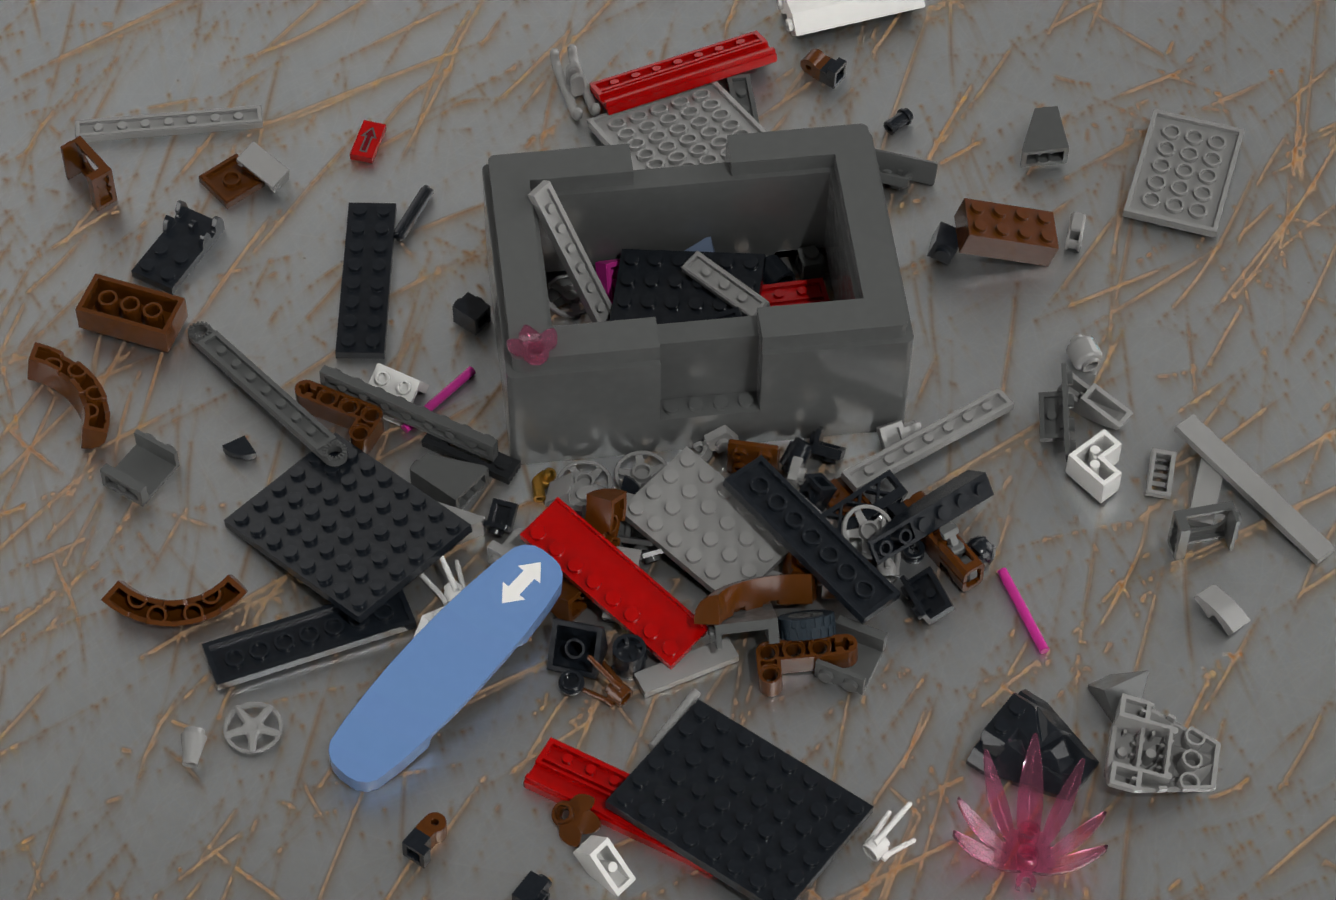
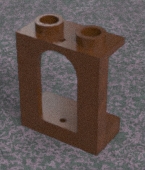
M81 136L60 147L66 178L69 180L80 173L87 178L92 206L97 211L117 201L112 169ZM86 156L97 166L98 169H93V167L88 162Z

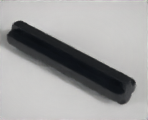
M428 185L421 187L396 226L394 238L397 241L401 242L406 238L434 194V190Z

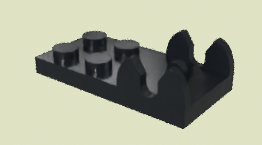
M181 200L177 201L175 218L169 215L165 216L163 233L131 270L132 277L172 295L225 230L222 218L214 216L212 219L191 210L186 202Z

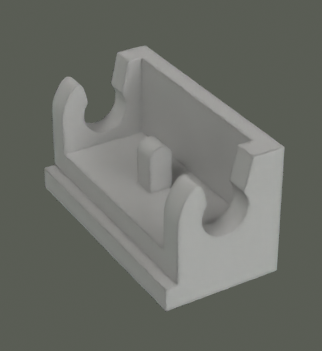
M254 141L236 159L240 167L244 166L266 183L274 193L289 180V169Z

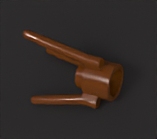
M588 655L587 659L610 682L605 689L608 695L606 697L587 688H583L581 692L605 702L611 708L615 704L619 707L625 705L633 694L631 688L618 677L605 660L601 665L591 655Z

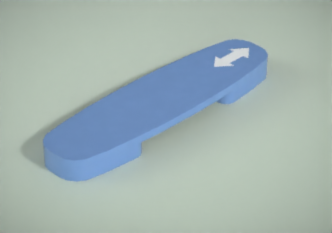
M524 544L514 547L468 584L407 644L366 691L331 739L329 759L332 770L339 779L357 791L370 792L378 790L403 771L429 747L431 738L471 700L517 647L527 643L558 600L562 591L563 573L560 565L551 555L535 545Z

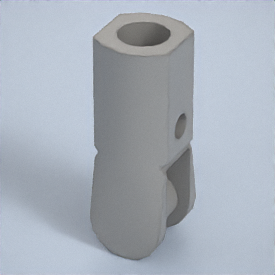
M1073 212L1070 215L1064 250L1070 248L1080 252L1086 223L1084 213Z

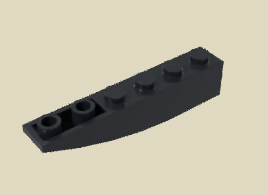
M965 471L909 506L883 526L866 542L875 565L881 564L939 527L993 496L994 493L986 472Z

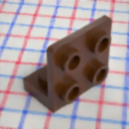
M729 439L727 472L735 473L760 455L778 471L781 449H779V446Z

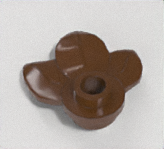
M578 794L570 801L558 802L552 809V820L559 826V836L569 846L578 848L581 843L582 834H593L601 829L599 817L590 811L595 802V798L590 795ZM566 810H568V811H569V816H568V818L563 819V818H562L563 812L566 811Z

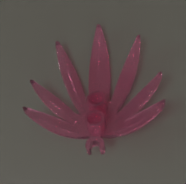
M1034 733L1021 773L1016 811L1017 830L1014 829L1008 801L989 751L987 749L984 750L983 762L987 796L995 822L1006 842H1002L988 824L958 797L957 804L964 819L978 838L985 844L983 845L953 830V838L968 854L991 868L1004 872L1020 873L1016 878V891H1020L1021 884L1026 882L1031 886L1030 892L1034 893L1037 884L1034 875L1053 876L1073 872L1092 863L1107 852L1108 845H1102L1069 854L1082 845L1098 829L1106 818L1107 811H1103L1065 836L1055 846L1050 847L1064 826L1074 805L1084 770V758L1076 765L1061 789L1049 813L1044 830L1040 832L1043 811V769L1038 734Z

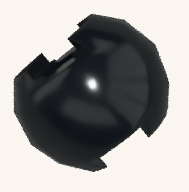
M975 536L966 543L984 563L985 567L992 563L996 555V548L985 536Z

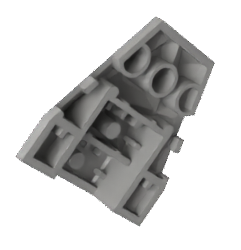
M1122 693L1109 734L1104 768L1107 786L1131 793L1214 791L1216 788L1221 743L1193 726L1188 729L1175 721L1177 717L1171 713L1168 716L1160 713L1153 708L1155 704Z

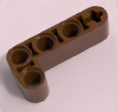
M302 380L295 385L296 401L311 415L349 429V438L352 445H355L366 454L372 451L384 431L383 412L380 407L311 380Z
M837 634L814 640H780V643L769 644L768 641L762 642L756 648L760 692L767 697L779 695L783 688L782 674L815 671L817 659L841 668L852 667L858 661V642L856 638L850 634Z

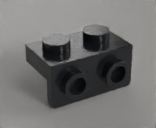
M930 566L910 579H907L905 575L899 577L903 583L900 589L907 600L912 599L914 606L911 608L919 620L923 618L931 625L955 610L949 596Z

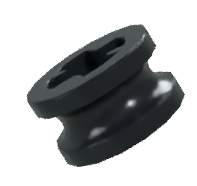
M919 540L902 550L903 560L909 564L920 563L924 559V543ZM909 549H912V551L913 549L918 550V553L915 554V552H913V554L909 553Z

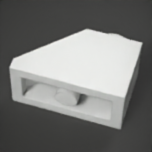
M591 835L573 852L586 873L616 897L636 880L608 837Z

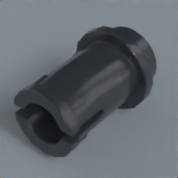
M900 108L896 115L884 122L883 126L892 135L904 125L911 124L913 114L908 108Z

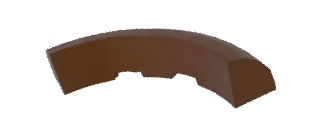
M35 342L28 360V380L39 382L54 389L74 406L83 425L81 448L92 449L100 447L106 441L110 425L107 395L94 374L81 362H74L65 357L64 352Z
M604 488L587 493L585 520L614 546H619L621 539L617 536L620 521H625L627 491ZM563 576L561 595L550 611L558 619L573 621L588 607L586 602L589 598Z
M791 573L749 578L725 585L706 596L699 603L695 610L694 624L720 625L724 620L733 616L734 612L763 607L764 604H771L772 601L776 600L777 604L780 605L813 604L817 597L816 579L811 573Z
M227 575L216 586L198 596L181 600H165L141 593L125 581H117L101 600L113 610L136 621L157 626H182L202 622L219 615L237 603L248 590L233 575Z

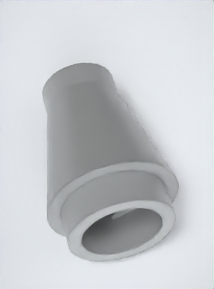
M188 726L181 733L182 765L185 767H198V762L207 740L205 730L201 727Z

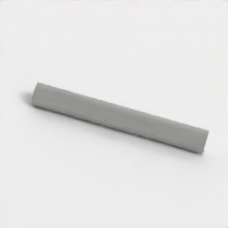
M693 688L648 744L651 750L654 749L700 697L701 693L697 689Z

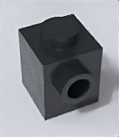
M940 222L932 235L927 256L949 265L958 251L956 227Z
M469 292L462 298H458L452 306L453 322L475 336L491 322V306L485 303L481 297L474 296Z

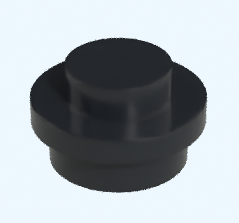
M568 670L560 676L558 685L563 694L574 696L583 690L585 682L581 673Z

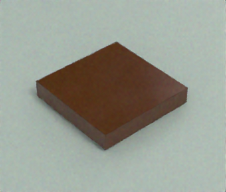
M237 153L199 176V182L227 209L265 186V183L247 168L238 165L236 159L239 155Z

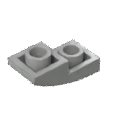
M1215 584L1194 596L1207 617L1210 618L1214 615L1228 636L1251 621L1240 606Z

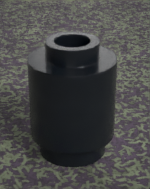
M795 437L794 441H790L779 461L783 465L781 469L789 473L793 456L803 458V465L805 467L812 455L811 450L813 446L803 439Z

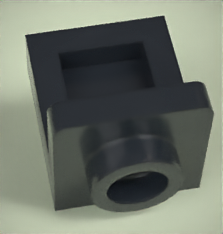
M820 426L816 431H812L809 441L813 446L811 452L821 455V459L824 461L836 463V460L840 461L844 458L846 448L823 442L826 427Z
M493 498L488 519L484 520L483 523L489 529L488 533L503 537L504 533L511 534L519 505Z

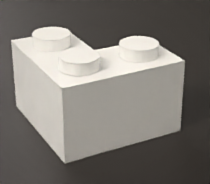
M1103 429L1068 455L1065 473L1101 504L1119 490L1122 473L1114 465L1119 462L1122 444Z

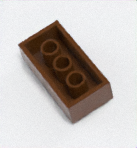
M964 198L954 215L959 253L1049 266L1059 250L1054 214L1051 211Z
M96 273L75 309L79 328L165 352L170 351L188 317L186 301L183 297Z

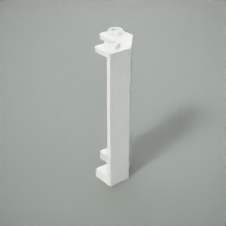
M775 0L777 9L781 10V13L787 14L788 19H785V25L791 36H800L926 7L924 0Z

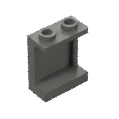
M764 604L763 607L748 611L740 610L734 612L733 616L724 620L720 625L706 624L708 626L707 633L710 637V642H715L717 650L723 649V634L764 630L769 644L780 643L778 618L772 604Z

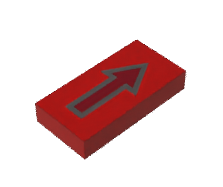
M364 120L350 152V159L373 164L387 130L386 124Z

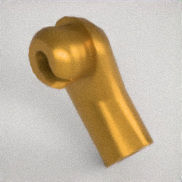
M548 467L542 470L532 479L534 502L540 503L545 501V489L549 487V483L554 481L557 475L553 468Z

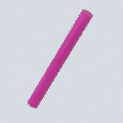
M471 366L466 368L426 403L424 407L430 411L435 410L476 374L474 368ZM405 423L401 425V429L405 433L414 428Z
M1007 568L999 569L997 573L1040 654H1046L1050 649Z

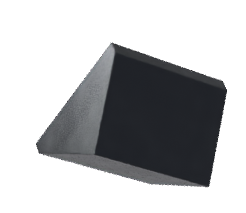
M553 618L547 670L563 673L568 670H574L581 673L584 677L597 679L600 672L587 659V656L591 655L601 665L603 664L608 650L605 627Z

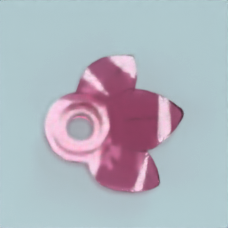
M524 325L518 339L507 340V347L513 355L523 357L528 364L541 365L548 360L549 352L557 345V332L554 328H550L540 334L532 327Z

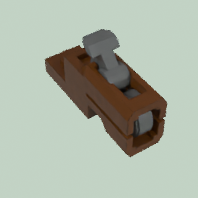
M948 522L920 540L924 543L925 552L939 568L945 566L952 580L963 592H966L981 583L985 565L958 535L960 532L957 525Z

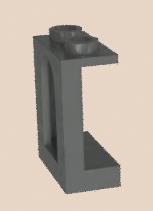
M1233 501L1173 512L1167 541L1175 561L1185 559L1187 546L1191 543L1225 538L1229 551L1233 550L1235 540L1238 539L1239 525L1242 524L1241 513L1235 509ZM1213 514L1225 515L1224 519L1215 525L1194 529L1190 528L1187 520Z

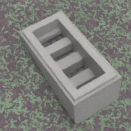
M1158 448L1151 449L1145 490L1146 496L1170 500L1177 452ZM1155 461L1169 464L1168 466L1155 464ZM1154 469L1168 471V473H1156L1154 472ZM1153 477L1166 479L1167 482L1153 481ZM1152 486L1164 487L1166 491L1152 490Z

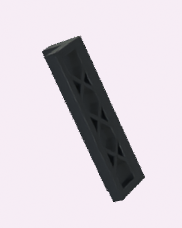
M889 469L823 512L822 515L825 518L837 520L836 529L841 533V521L845 517L842 515L843 507H855L866 504L861 503L864 493L875 495V502L872 505L879 507L887 513V506L894 502L897 504L903 502L908 491ZM888 479L895 489L891 492L880 490L881 482ZM873 509L862 510L867 521H874L881 515V513ZM856 515L849 518L847 530L859 528Z

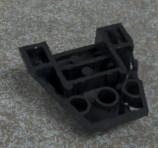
M1024 689L1018 694L1013 693L983 729L980 740L971 751L966 764L987 778L996 780L997 777L1013 781L1012 785L1014 786L1028 785L1037 788L1038 793L1070 802L1098 767L1099 761L1046 701Z

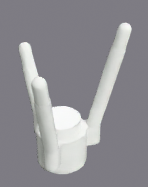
M442 556L439 559L449 580V583L444 586V594L425 574L421 573L419 577L441 599L443 605L446 606L466 586L459 560L456 559L454 561L458 583L455 581L445 557Z
M907 802L882 832L879 833L892 814V811L888 810L871 835L863 842L862 850L872 861L877 862L881 858L882 861L886 862L892 855L916 842V838H911L889 850L890 842L885 837L912 806V802Z

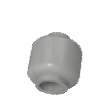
M1078 334L1071 338L1070 344L1066 349V353L1074 368L1084 372L1098 367L1103 355L1094 337L1089 335L1083 336V334Z

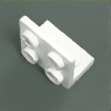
M377 363L369 381L370 385L381 387L386 392L395 396L404 397L411 403H413L418 391L426 394L429 388V384L380 363ZM383 414V419L399 426L403 424V422Z

